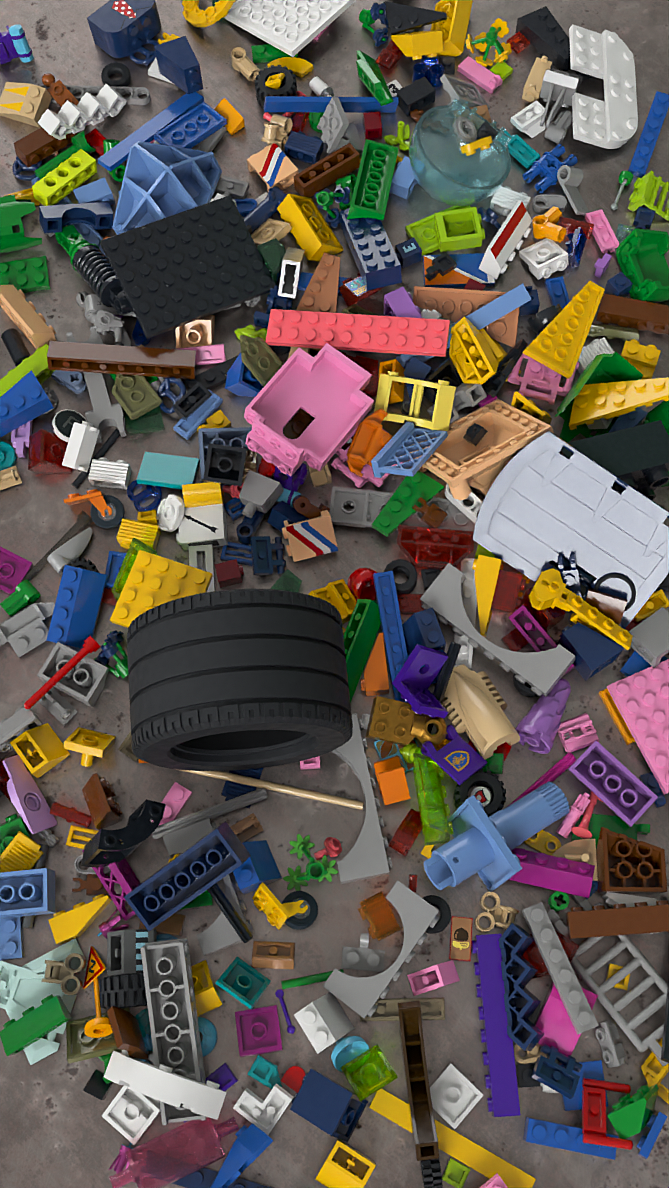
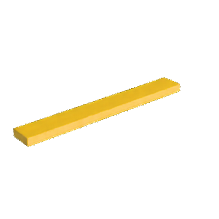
M379 1087L369 1108L412 1133L409 1104ZM435 1120L440 1150L489 1179L498 1173L508 1188L533 1187L536 1178Z

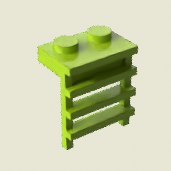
M652 170L642 178H638L634 183V191L629 198L628 209L634 212L639 206L645 205L669 221V198L665 211H662L667 192L669 191V182H663L662 177H656ZM659 186H662L657 205L654 206Z

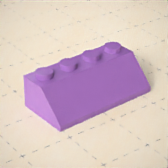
M597 741L568 769L630 827L658 798Z

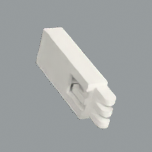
M213 545L189 546V566L212 573L213 577L207 592L216 591Z

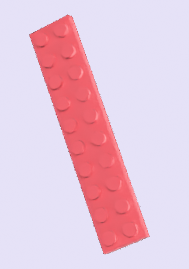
M271 309L265 342L268 345L319 349H322L328 343L336 350L446 357L450 320Z

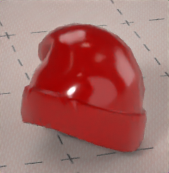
M359 568L348 578L347 586L356 601L358 599L372 601L377 599L373 574L377 572L371 568Z

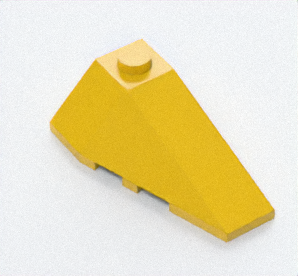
M478 555V559H474L472 570H475L480 634L486 636L492 615L491 606L494 605L496 600L495 588L499 587L505 562L501 559Z

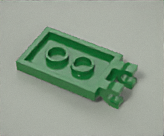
M592 814L589 822V831L592 833V838L590 839H595L596 849L601 827L618 834H624L637 840V834L648 835L650 833V824L634 823L630 827L619 816ZM583 815L580 816L579 820L577 821L574 827H578V825L582 821ZM571 831V841L584 839L574 835Z

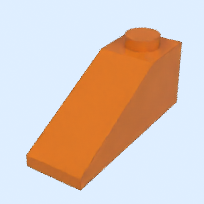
M383 633L378 634L364 670V679H360L361 691H365L366 696L389 694Z

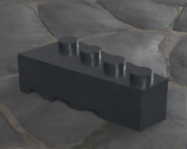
M546 6L517 19L515 33L518 36H523L526 43L536 47L540 55L547 56L548 61H551L552 65L558 70L565 72L571 70L570 38Z

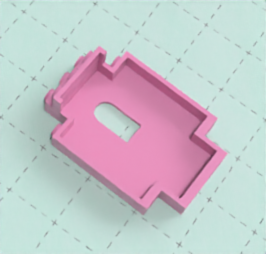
M328 343L325 344L315 357L298 348L245 408L244 418L252 425V430L248 433L245 444L251 451L259 453L265 461L273 463L282 473L292 476L304 461L307 462L309 467L320 472L371 410L374 400L362 391L369 384L372 374ZM300 408L315 418L297 439H288L284 436L283 428Z

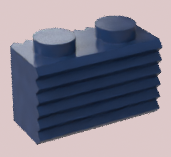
M291 131L284 146L285 155L312 165L318 162L324 150V143L319 137L307 136L301 131Z

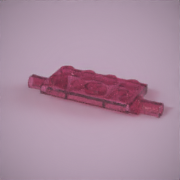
M234 1116L218 1125L212 1124L209 1117L203 1121L201 1119L192 1120L125 1152L129 1162L128 1168L113 1176H109L112 1187L120 1188L134 1182L138 1188H163L224 1158L225 1154L220 1144L221 1138L239 1130Z

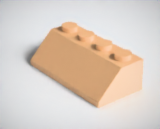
M0 285V307L36 350L45 344L49 346L50 341H57L54 336L56 332L51 325L47 326L43 315L35 312V306L31 301L27 302L25 300L26 296L21 289L17 290L14 285Z

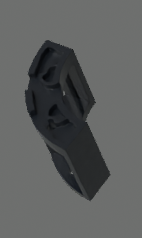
M146 799L129 816L126 827L116 830L100 829L84 846L81 866L105 867L127 858L156 830L163 817L166 804Z

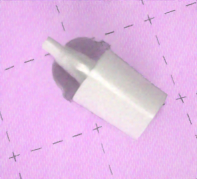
M318 76L310 81L309 87L318 97H334L333 89Z

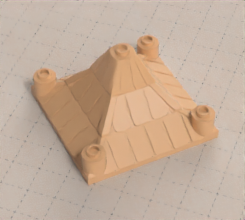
M496 399L449 424L447 438L419 471L425 472L429 470L439 478H442V480L448 483L454 499L464 500L468 498L471 493L470 486L486 497L496 477L521 449L547 431L554 432L552 426ZM474 423L488 431L476 446L463 438L467 429Z

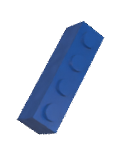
M526 1117L523 1140L526 1142L615 1160V1147L583 1143V1133L580 1127ZM606 1133L607 1137L618 1138L614 1134Z

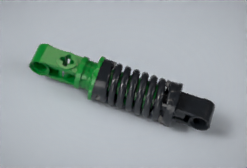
M74 225L65 226L62 232L55 233L57 242L69 254L73 269L87 282L100 298V301L107 307H114L119 315L133 312L107 257H105L99 247L85 240Z

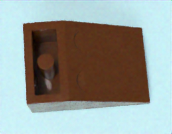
M98 773L93 774L82 789L95 828L100 830L121 822L120 815L123 812L120 804L113 798L116 796L112 784L110 785L105 777H101Z

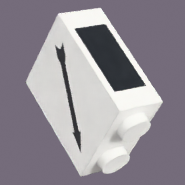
M223 504L184 508V516L179 525V533L176 534L177 544H180L184 551L189 550V546L212 544L213 547L228 545L227 518Z

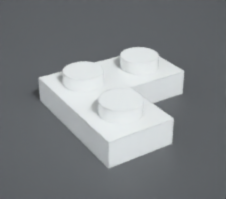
M277 1083L265 1101L246 1088L233 1109L265 1134L269 1135L293 1099V1096Z

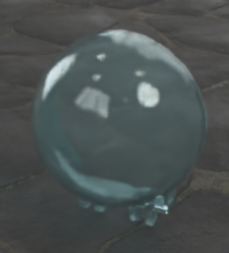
M456 98L450 105L431 108L419 118L410 138L409 161L417 183L430 197L451 206H468L491 197L506 181L511 169V157L507 145L512 138L504 133L506 130L504 127L498 129L496 127L497 122L493 121L491 124L476 113V107L471 110L468 108L469 102L465 101L463 104ZM459 117H466L474 124L477 131L484 122H487L498 132V135L493 140V143H491L490 148L482 151L478 148L475 154L466 156V153L462 154L460 147L467 143H462L461 139L457 138V133H454L455 128L453 124L455 120Z

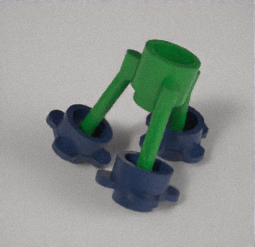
M374 3L371 10L363 8L359 14V21L363 23L362 27L367 28L373 33L376 47L388 41L387 32L389 24L384 3ZM377 19H380L381 24L386 25V28L374 30L369 25L374 24Z
M337 186L334 192L326 188L324 191L316 192L314 195L318 207L328 212L325 220L330 222L333 228H336L341 222L340 212L338 208L330 210L329 207L334 203L333 197L336 203L342 202L347 205L350 201L349 193L351 190L349 187L342 188V186Z
M115 630L107 635V639L104 640L105 643L101 646L102 651L94 660L109 668V671L117 678L121 676L124 679L128 675V656L120 644L124 640L122 636L124 633ZM118 650L124 659L121 660L116 654ZM112 656L118 662L114 666L116 670L108 665L110 662L109 658Z

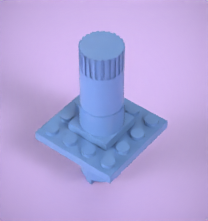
M547 782L489 817L485 813L482 803L474 795L469 797L445 822L454 839L434 850L431 858L424 861V869L428 878L436 888L442 890L447 886L455 887L475 873H478L489 892H493L522 869L519 858L512 854L511 851L528 838L569 813V802L565 794L555 783Z

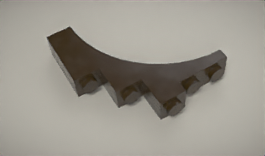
M420 1002L398 1003L401 1050L417 1161L439 1158V1147L427 1072Z

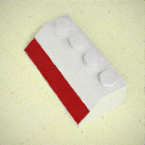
M518 200L491 241L479 266L481 271L495 279L498 278L500 273H505L509 266L507 262H512L516 255L514 251L521 248L524 242L522 240L523 237L527 238L532 230L529 228L532 219L521 200Z

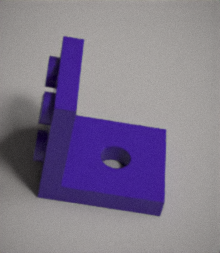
M418 644L392 684L402 694L401 698L412 706L411 709L415 713L420 715L423 713L432 718L440 717L445 719L449 712L428 688L448 656L445 652Z

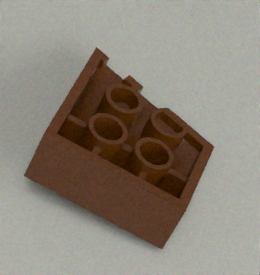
M601 827L596 849L598 893L660 894L667 892L665 849Z

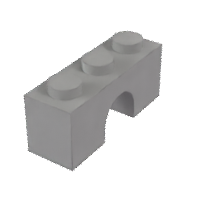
M462 383L456 388L449 424L459 418L457 412L467 406L474 407L487 397L481 384ZM435 404L431 406L429 409H427V412L430 415L431 419L433 417Z

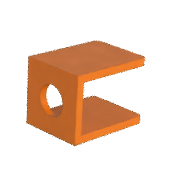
M396 756L374 762L376 778L384 804L389 805L411 799L404 768L401 767L399 757Z

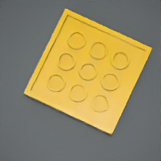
M139 550L110 621L128 628L136 617L149 609L182 597L206 593L213 575L210 572Z

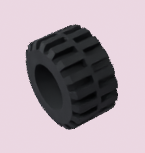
M270 65L271 67H265L264 70L259 71V75L256 76L255 90L258 104L262 105L263 109L266 96L297 97L296 76L291 69L288 70L287 67H281V65ZM280 73L285 74L280 89H273L265 85L269 76Z
M480 769L461 785H456L453 797L455 808H459L468 799V791L471 787L483 786L492 793V801L488 806L484 807L487 816L489 817L502 810L506 802V789L503 788V781H499V776L496 774L492 775V771L487 770V772H484L483 769Z
M144 973L108 976L99 980L101 1008L110 1009L112 1006L118 1008L147 1006Z

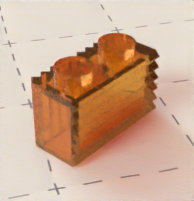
M382 891L359 902L361 907L358 908V911L363 920H368L370 927L367 929L372 939L376 938L380 942L401 931Z

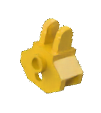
M552 568L541 572L529 594L533 608L540 611L549 607L554 609L556 606L565 611H571V609L565 606L570 590L565 588L567 584L563 583L559 571Z

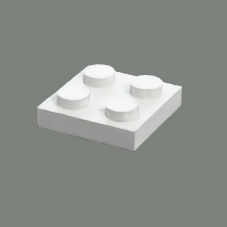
M451 1063L430 1086L433 1109L454 1129L457 1128L483 1097V1094Z

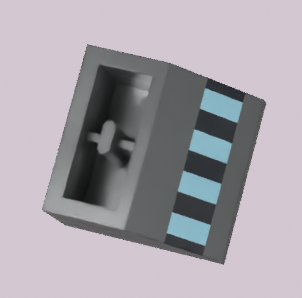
M147 929L107 932V976L143 973L140 948L145 943L157 942L156 929L150 931Z

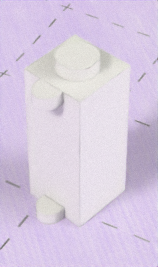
M82 421V424L74 422L62 462L63 466L88 472L99 430L94 428L92 423Z

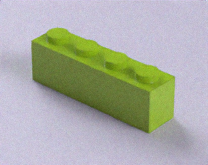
M47 344L39 347L31 356L25 358L21 364L11 369L7 375L0 379V397L31 370L40 384L51 376L55 370H49L47 353L49 346Z

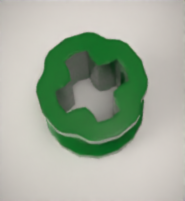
M554 892L548 898L550 909L559 912L567 908L569 896L564 892ZM557 897H561L560 901L563 902V904L557 906V902L554 899H556Z

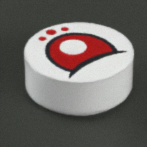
M476 787L471 792V796L474 795L482 803L483 807L488 806L492 801V793L486 787Z

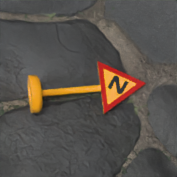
M93 946L90 948L83 989H86L92 982L94 983L96 1018L86 1023L84 1032L88 1037L101 1038L112 1034L113 1031L109 1018L101 1016L98 976L106 967Z

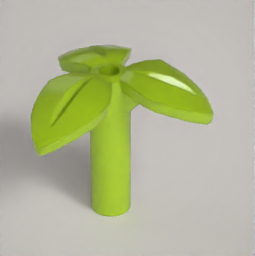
M399 121L397 137L394 135L384 136L386 143L391 146L399 143L400 150L411 149V144L404 141L410 137L409 125Z

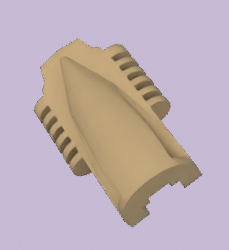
M464 664L454 667L441 704L449 712L447 714L448 719L452 722L457 733L466 732L484 760L494 755L493 751L497 749V746L505 742L512 746L519 742V734L503 712L507 708V704L502 696H500L498 690H496L486 672L476 673L468 669Z

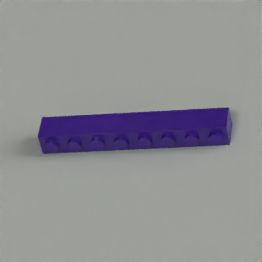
M502 933L476 935L475 940L471 941L472 953H476L477 962H474V974L478 975L479 984H476V996L481 998V1006L478 1007L479 1020H483L480 1038L481 1043H485L486 1052H482L483 1065H487L488 1075H484L485 1087L490 1090V1098H487L488 1112H492L493 1117L521 1115L513 1040L507 1034L508 1021L504 1002L505 988L504 980H502V956L499 947V939Z

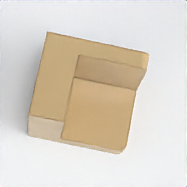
M327 463L320 472L309 467L307 464L314 487L332 483Z

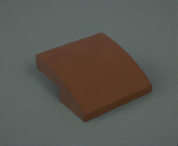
M588 589L585 601L597 608L606 617L612 619L617 625H620L627 599Z
M112 1006L107 1011L117 1049L127 1050L131 1058L147 1060L149 1056L138 1020L128 1011Z

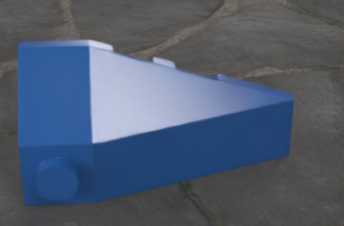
M253 1123L248 1128L244 1125L235 1134L238 1138L233 1142L210 1188H228L273 1140Z

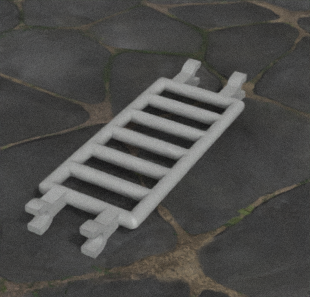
M572 894L571 898L580 907H583L584 911L592 910L591 904L585 897ZM596 903L594 906L603 905V904H602V903ZM553 909L547 914L552 925L558 931L557 936L573 968L591 991L598 995V1000L638 1051L644 1052L650 1048L663 1067L666 1066L668 1062L661 1061L662 1047L657 1042L663 1037L664 1024L643 1041L634 1032V1029L666 1004L667 983L628 935H617L621 941L588 967L584 968L577 957L603 937L587 938L571 951L563 941L568 937V927L564 925ZM627 947L635 958L598 986L591 975ZM641 965L649 976L616 1003L612 1004L605 993ZM656 983L664 994L627 1023L619 1011Z

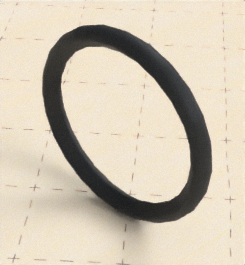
M609 574L602 577L596 583L594 590L598 591L600 584L609 578H619L628 583L632 591V597L625 607L624 612L633 605L636 598V590L633 583L627 577L620 574Z

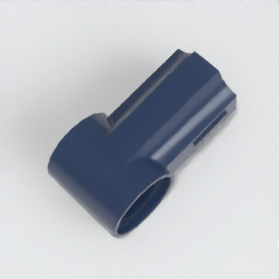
M256 510L252 518L244 517L242 523L236 529L239 543L244 545L251 544L250 538L255 535L265 513ZM244 532H249L246 536L241 535Z

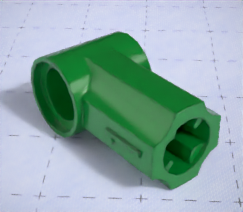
M354 174L336 180V187H349L351 190L349 193V203L347 205L342 202L339 203L341 210L350 208L357 178Z
M24 580L17 585L15 592L1 602L0 605L12 617L24 606L35 603L41 594L29 580Z

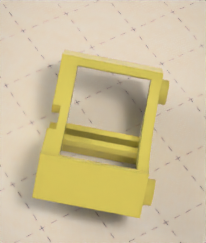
M388 371V374L380 373L374 412L380 408L387 412L392 381L414 384L409 415L387 412L388 414L383 420L405 423L406 420V422H413L416 426L448 431L456 390L455 386H450L449 381L438 380V383L402 377L398 376V372ZM424 386L437 389L432 420L419 417Z

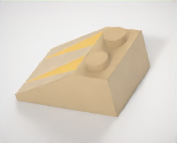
M6 82L0 97V116L41 128L38 121L48 109L52 97L46 88L34 84Z

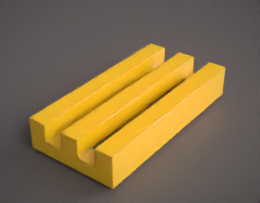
M71 825L66 846L84 849V844L71 842L72 839L86 842L92 839L74 835V831L96 835L99 831Z

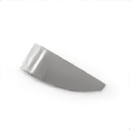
M90 527L64 543L48 556L47 561L59 575L63 574L64 565L70 566V561L74 562L85 550L93 533Z

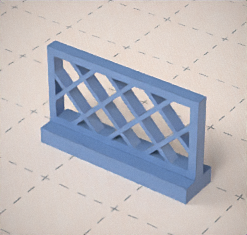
M406 422L371 460L374 477L381 478L385 473L414 476L447 438V431L414 428L413 422Z

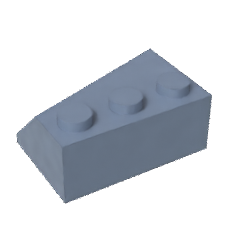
M252 427L198 429L201 483H207L203 481L209 443L246 448L248 450L245 444L246 437L252 430Z

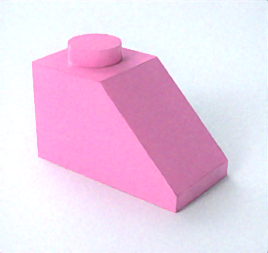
M453 960L407 975L414 996L460 981Z

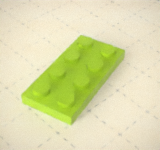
M466 200L440 212L471 208ZM435 214L405 226V231L409 238H415L420 246L422 256L439 249L434 227ZM472 220L444 224L447 238L475 234Z

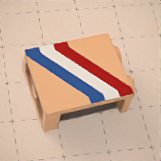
M277 144L266 146L263 150L251 155L247 159L249 172L255 170L267 184V191L275 186H278L281 190L288 188L294 184V176L299 173L298 168Z
M328 510L321 511V517L290 525L287 520L284 521L285 527L282 528L284 539L288 538L289 545H286L288 556H292L294 562L338 551L332 520Z

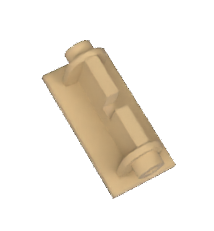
M16 466L0 471V491L22 483Z

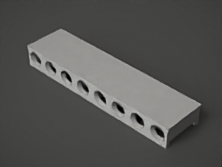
M188 938L145 943L140 949L155 1066L159 1067L160 1064L173 1068L172 1073L206 1084ZM159 1101L162 1125L173 1122L198 1119L203 1121L207 1119L206 1116L193 1113L190 1109L182 1107V1103L180 1108Z

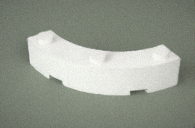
M122 1050L121 1053L117 1051L112 1052L104 1078L119 1085L128 1086L130 1090L180 1108L182 1103V1107L190 1109L191 1112L218 1120L227 1093L219 1089L220 1084L207 1080V1083L204 1084L172 1073L173 1068L160 1064L159 1067H156L137 1058H131L127 1050Z

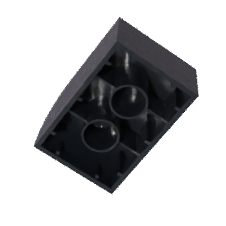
M661 420L568 443L651 500L656 497L654 490L669 482V435ZM564 447L560 451L567 458H570L573 454ZM616 482L612 485V488L619 493H622L625 489Z

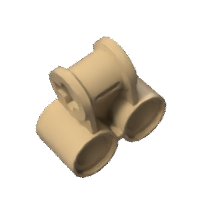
M274 114L270 122H264L265 132L261 141L267 142L268 146L277 144L282 151H285L284 146L288 139L287 134L292 129V119Z
M486 892L480 899V907L485 912L480 913L476 917L474 925L481 933L489 932L494 926L507 930L511 923H514L519 910L500 905V898L496 893ZM492 897L495 900V906L492 908L487 907L484 899ZM481 917L488 918L490 921L489 928H482L480 926L479 919Z

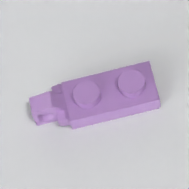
M33 420L12 431L11 442L13 443V448H16L18 458H26V448H29L31 444Z

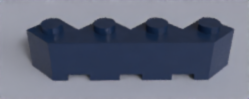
M511 923L499 939L502 956V980H504L505 1012H507L508 1021L507 1034L524 1051H532L544 1035L528 1019L541 1003L526 988V985L538 969L522 956L532 944L534 938L520 925Z

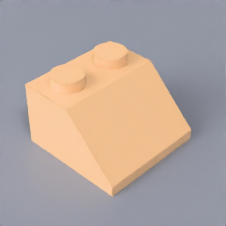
M209 315L177 327L176 348L213 345L215 315Z

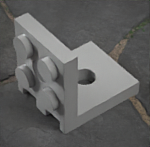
M332 97L317 125V129L322 130L323 135L321 139L323 143L328 145L327 153H333L351 143L357 152L362 154L364 146L355 124L348 122L339 98Z

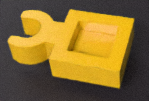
M219 410L205 419L207 425H200L197 431L200 428H229L231 422Z

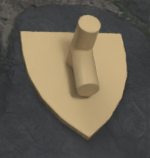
M595 839L571 841L564 844L552 855L595 865L592 881H598Z

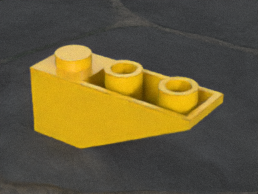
M100 894L93 897V901L85 904V902L74 905L73 910L68 912L62 910L53 914L54 917L48 921L56 944L62 945L81 937L112 901L111 897Z

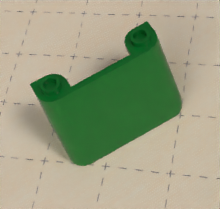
M635 228L617 247L616 257L621 271L633 283L630 290L631 299L652 303L669 300V267L664 256L669 250L668 232Z

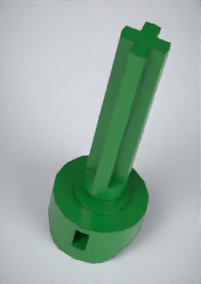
M81 131L71 138L72 146L34 171L35 175L41 180L80 149L89 155L95 152L96 149L87 143L85 132Z

